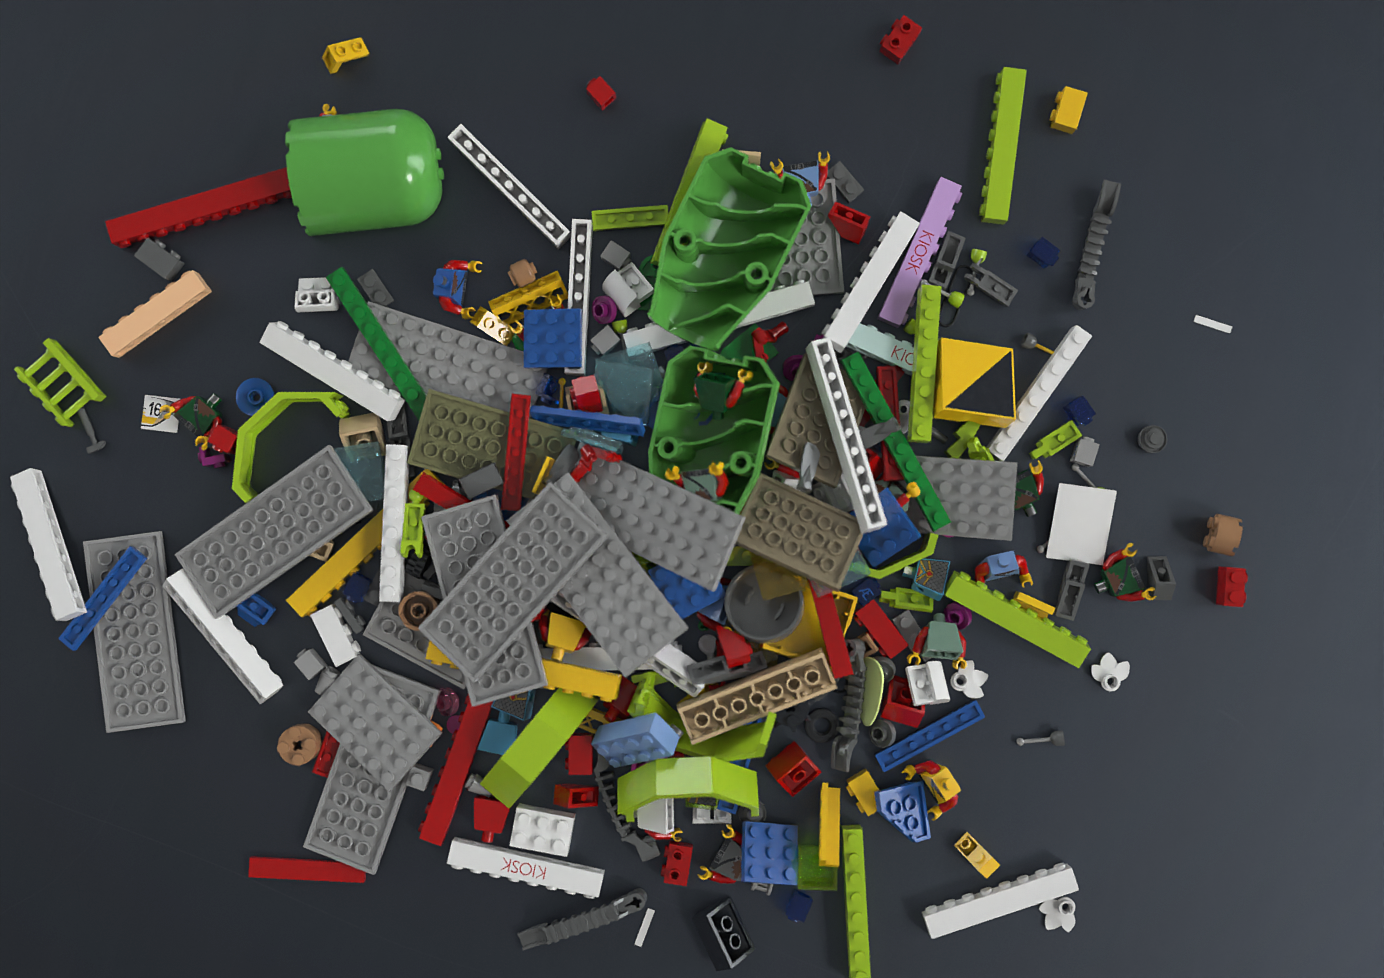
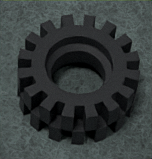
M423 542L422 558H418L414 550L406 566V573L418 579L422 578L423 573L428 569L432 560L428 544Z

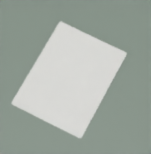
M1060 483L1046 557L1067 561L1074 559L1085 563L1103 565L1117 491Z

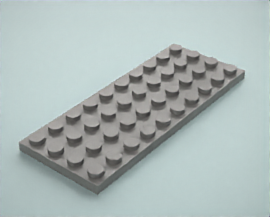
M368 301V306L426 395L428 390L432 389L510 412L511 394L531 395L530 409L532 405L536 406L548 368H524L523 351ZM359 329L348 362L357 371L362 370L366 372L370 379L378 380L384 384V387L400 392Z
M580 442L577 448L579 460L581 459L580 449L586 445L584 442ZM597 458L592 463V470L588 471L577 484L627 549L690 581L715 591L746 517L623 460H620L619 463H610ZM579 460L569 473H571L578 466Z
M328 445L181 549L175 556L214 617L218 619L365 517L373 509L333 447Z
M568 472L556 481L554 485L609 536L559 591L624 677H627L689 628ZM531 502L506 520L508 524L511 525Z
M549 482L418 629L475 683L609 535L552 482Z
M497 495L421 517L443 600L506 531ZM532 622L528 624L477 682L474 683L463 673L472 707L549 685Z
M162 531L84 541L83 546L90 597L129 546L135 547L147 557V560L94 627L106 733L186 722L171 599L168 592L162 586L168 578Z
M373 665L418 710L431 720L441 690ZM340 744L303 847L372 875L376 874L407 787L405 784L410 771L392 791H388Z

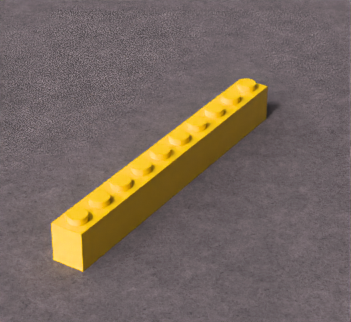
M425 469L408 485V494L423 472L443 484L444 482L432 470ZM423 497V500L419 502L425 504L426 508L430 504L428 502L429 499L426 497ZM383 509L286 600L301 617L307 615L310 617L311 614L315 613L318 610L317 606L321 602L323 604L332 597L331 593L335 589L339 590L346 584L344 580L347 577H353L360 570L358 567L363 562L365 564L374 557L373 553L377 549L379 551L382 550Z
M429 640L425 659L431 660V663L435 665L447 663L450 664V668L459 669ZM542 658L549 684L543 686V688L555 690V687L562 688V692L570 694L577 691L581 692V696L592 698L593 695L600 696V700L611 702L612 699L618 698L622 675Z

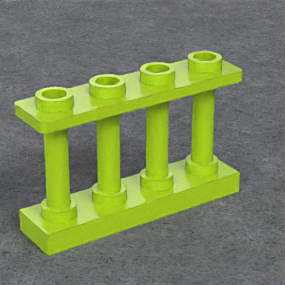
M48 338L43 342L47 348L46 352L27 369L17 366L14 370L18 373V379L28 384L30 392L43 401V407L49 412L52 411L56 416L55 420L61 426L72 427L75 425L70 419L72 415L89 400L101 402L106 396L58 341ZM52 357L56 358L60 362L59 366L38 383L32 375ZM69 372L72 376L71 381L51 398L45 389L61 374ZM81 386L85 390L83 392L84 395L63 412L57 403L75 387Z

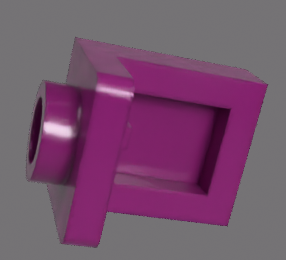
M199 447L198 459L203 466H213L216 469L225 467V463L231 462L229 454L210 456L208 447L206 450H202Z

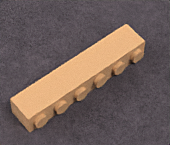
M194 270L187 271L181 275V279L169 283L164 291L152 295L150 301L146 304L137 306L129 316L126 315L118 320L119 323L115 326L106 328L98 338L111 356L120 358L212 291L199 273Z

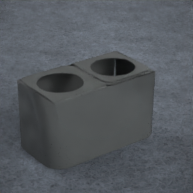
M493 462L460 478L459 482L468 498L471 499L502 484L503 480L496 463Z

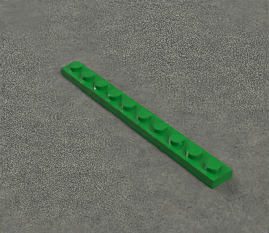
M340 267L328 275L326 279L415 416L420 420L427 396L344 267Z
M859 351L842 359L840 362L874 425L887 422L890 418L894 417ZM902 430L892 432L883 441L906 484L916 482L919 487L920 495L914 497L932 532L951 523Z

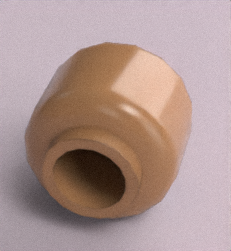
M522 259L510 265L508 274L514 286L524 287L536 279L534 274L537 273L533 262L528 263L526 259Z

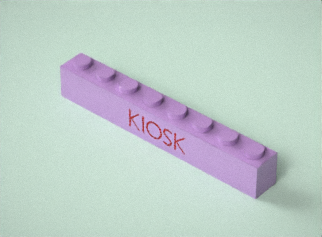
M940 177L878 315V320L896 328L906 323L909 314H906L908 307L912 308L916 300L914 296L915 291L921 286L920 282L923 280L921 279L923 273H927L932 264L929 260L931 255L935 256L939 248L937 244L939 237L943 238L947 230L945 223L947 220H951L955 212L952 207L954 203L958 204L962 196L960 192L961 185L943 177Z

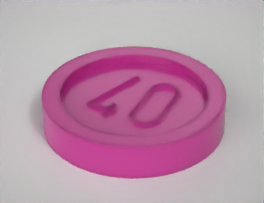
M453 715L447 721V729L452 734L455 729H459L461 723L458 722L460 715Z

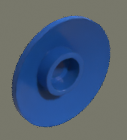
M260 378L245 380L240 384L236 392V403L239 409L245 414L253 416L274 396L273 388L267 381ZM259 394L260 399L255 401V395Z

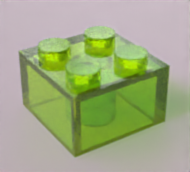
M798 845V890L837 891L838 867L819 866V846Z

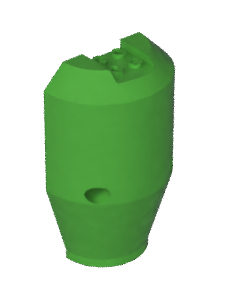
M733 148L705 156L663 239L651 309L647 316L661 328L689 343L705 349L718 351L724 340L770 292L811 209V203L803 181L785 172L781 179L773 172L769 171L767 173L761 170L758 165L749 164V155ZM682 243H688L689 245L683 246V245H681V244H682Z
M689 346L668 361L648 451L649 473L677 485L673 480L666 478L665 473L668 468L672 472L673 467L677 466L679 467L678 474H681V472L707 469L712 462H715L716 466L719 462H722L724 464L723 470L729 483L722 499L712 502L740 514L760 477L780 386L765 360L750 356H744L743 360L736 358L730 360L709 349ZM700 362H709L713 365L711 373L737 377V381H739V370H746L744 377H746L748 371L752 372L753 378L750 381L744 382L745 387L742 389L740 397L732 408L724 412V418L722 420H714L712 418L707 425L699 426V422L706 421L712 414V410L700 407L699 399L693 390L695 385L694 378L700 373L697 365Z

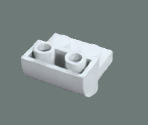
M632 262L618 272L616 270L612 271L602 285L603 291L614 300L616 307L624 317H627L641 307L640 303L654 293V288Z
M326 277L299 279L298 291H296L295 310L297 312L338 310L340 301Z
M841 474L836 488H831L821 482L812 485V491L816 499L844 512L854 509L844 474Z
M931 661L926 664L905 668L914 706L933 705L950 701L940 661Z

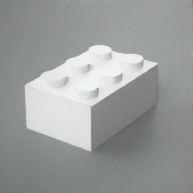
M519 803L516 808L510 846L567 857L576 814Z

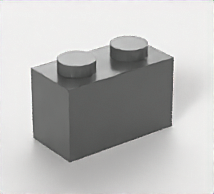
M147 238L134 256L164 279L172 282L185 263L179 260L181 258L179 254L173 250L169 252L164 249L166 245L160 240L155 239L153 241Z

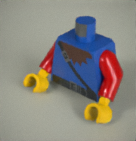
M450 260L443 268H437L436 275L433 278V295L439 300L442 309L457 315L461 314L464 319L474 318L469 315V311L474 312L476 311L475 308H462L468 275L466 270L469 269L471 272L480 273L481 270H476V264H482V262L471 261L468 263V261Z

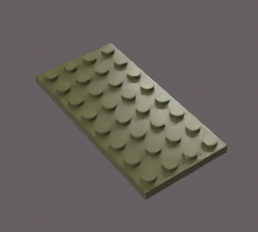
M429 389L407 464L460 479L495 462L504 481L510 412ZM529 418L522 497L534 499L538 495L533 493L532 490L547 456L556 460L567 445L570 444L575 447L578 432ZM503 483L494 487V489L503 491Z

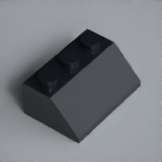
M731 897L703 909L692 917L716 971L734 968L755 950Z

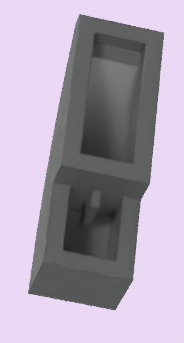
M950 231L947 232L927 280L929 284L941 286V290H946L966 239L965 237Z

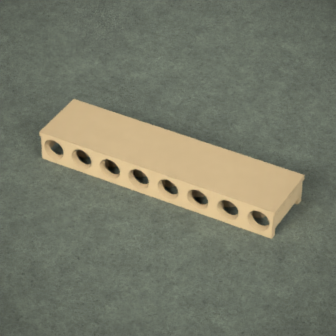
M821 647L698 695L696 698L693 697L680 702L676 706L693 745L765 717L769 712L775 713L834 690L837 687Z

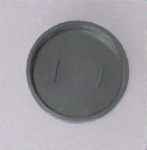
M755 564L743 569L731 580L725 594V611L732 627L738 634L744 636L745 639L762 644L774 643L789 636L799 625L804 612V597L798 581L789 571L774 564Z

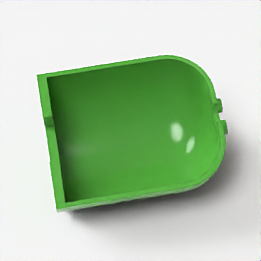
M387 109L292 119L289 121L288 128L290 132H286V146L290 149V152L286 154L287 173L294 206L299 207L300 210L298 211V219L301 226H306L305 233L307 235L316 236L410 226L425 221L437 209L442 196V179H444L443 168L438 166V160H441V150L437 148L431 128L417 114L404 109Z

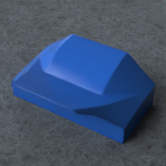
M258 593L253 594L237 606L238 616L254 627L259 624L265 625L276 610L269 601Z

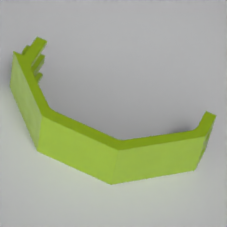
M336 392L276 393L238 429L232 482L234 492L245 503L259 495L250 483L257 435L290 404L295 402H323L336 417L339 416L341 419L348 418L351 415L347 411L349 407L342 400L339 401L343 395Z
M934 533L924 534L922 545L918 551L878 569H870L851 563L848 571L881 579L932 555L938 535Z
M649 672L647 679H643L642 682L639 681L627 712L633 718L657 713L669 726L673 723L684 733L679 738L675 751L693 757L712 756L726 762L764 756L777 714L769 712L765 722L742 725L692 745L680 713L676 712L654 690L656 674Z
M558 688L480 782V785L506 807L510 808L564 745L600 698L595 695L592 698L583 697L581 692L574 691L573 694L562 692V688Z
M712 756L655 759L617 778V814L626 815L627 822H635L634 810L664 798L714 797L751 809V817L759 816L757 772Z

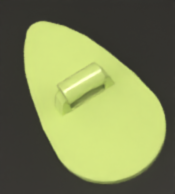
M865 657L864 663L867 670L865 671L866 681H864L865 691H863L864 702H862L861 708L863 711L860 717L865 726H871L877 717L881 704L884 673L876 659Z

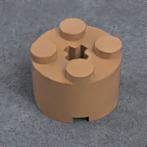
M1216 514L1214 518L1209 517L1207 528H1210L1209 535L1204 537L1203 547H1207V550L1210 552L1234 556L1235 552H1232L1234 547L1238 548L1242 536L1243 527L1239 526L1242 519Z
M423 590L412 592L402 599L398 613L407 628L420 631L418 627L441 602L438 598ZM422 606L424 613L419 615L417 608Z
M311 724L294 725L281 734L277 751L283 760L289 764L296 766L305 764L318 755L322 745L321 734Z

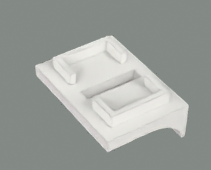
M716 798L714 819H710V806L693 803V824H731V813L716 809L718 803Z

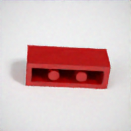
M873 598L854 611L856 615L854 617L855 621L860 627L864 625L867 629L866 633L873 642L876 641L880 646L878 651L883 657L887 656L889 659H892L909 646Z

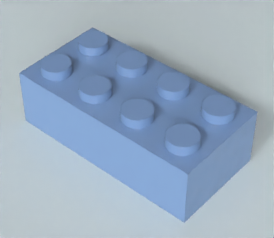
M652 713L598 726L591 745L611 766L616 768L673 756L680 736L657 713Z

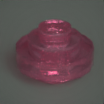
M449 687L439 689L441 692L436 702L438 711L444 716L455 714L459 708L458 695Z

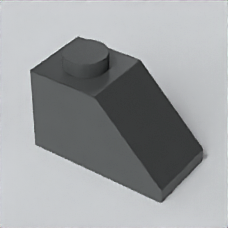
M1167 556L1147 557L1148 588H1155V590L1149 591L1150 596H1157L1153 600H1172L1176 582Z

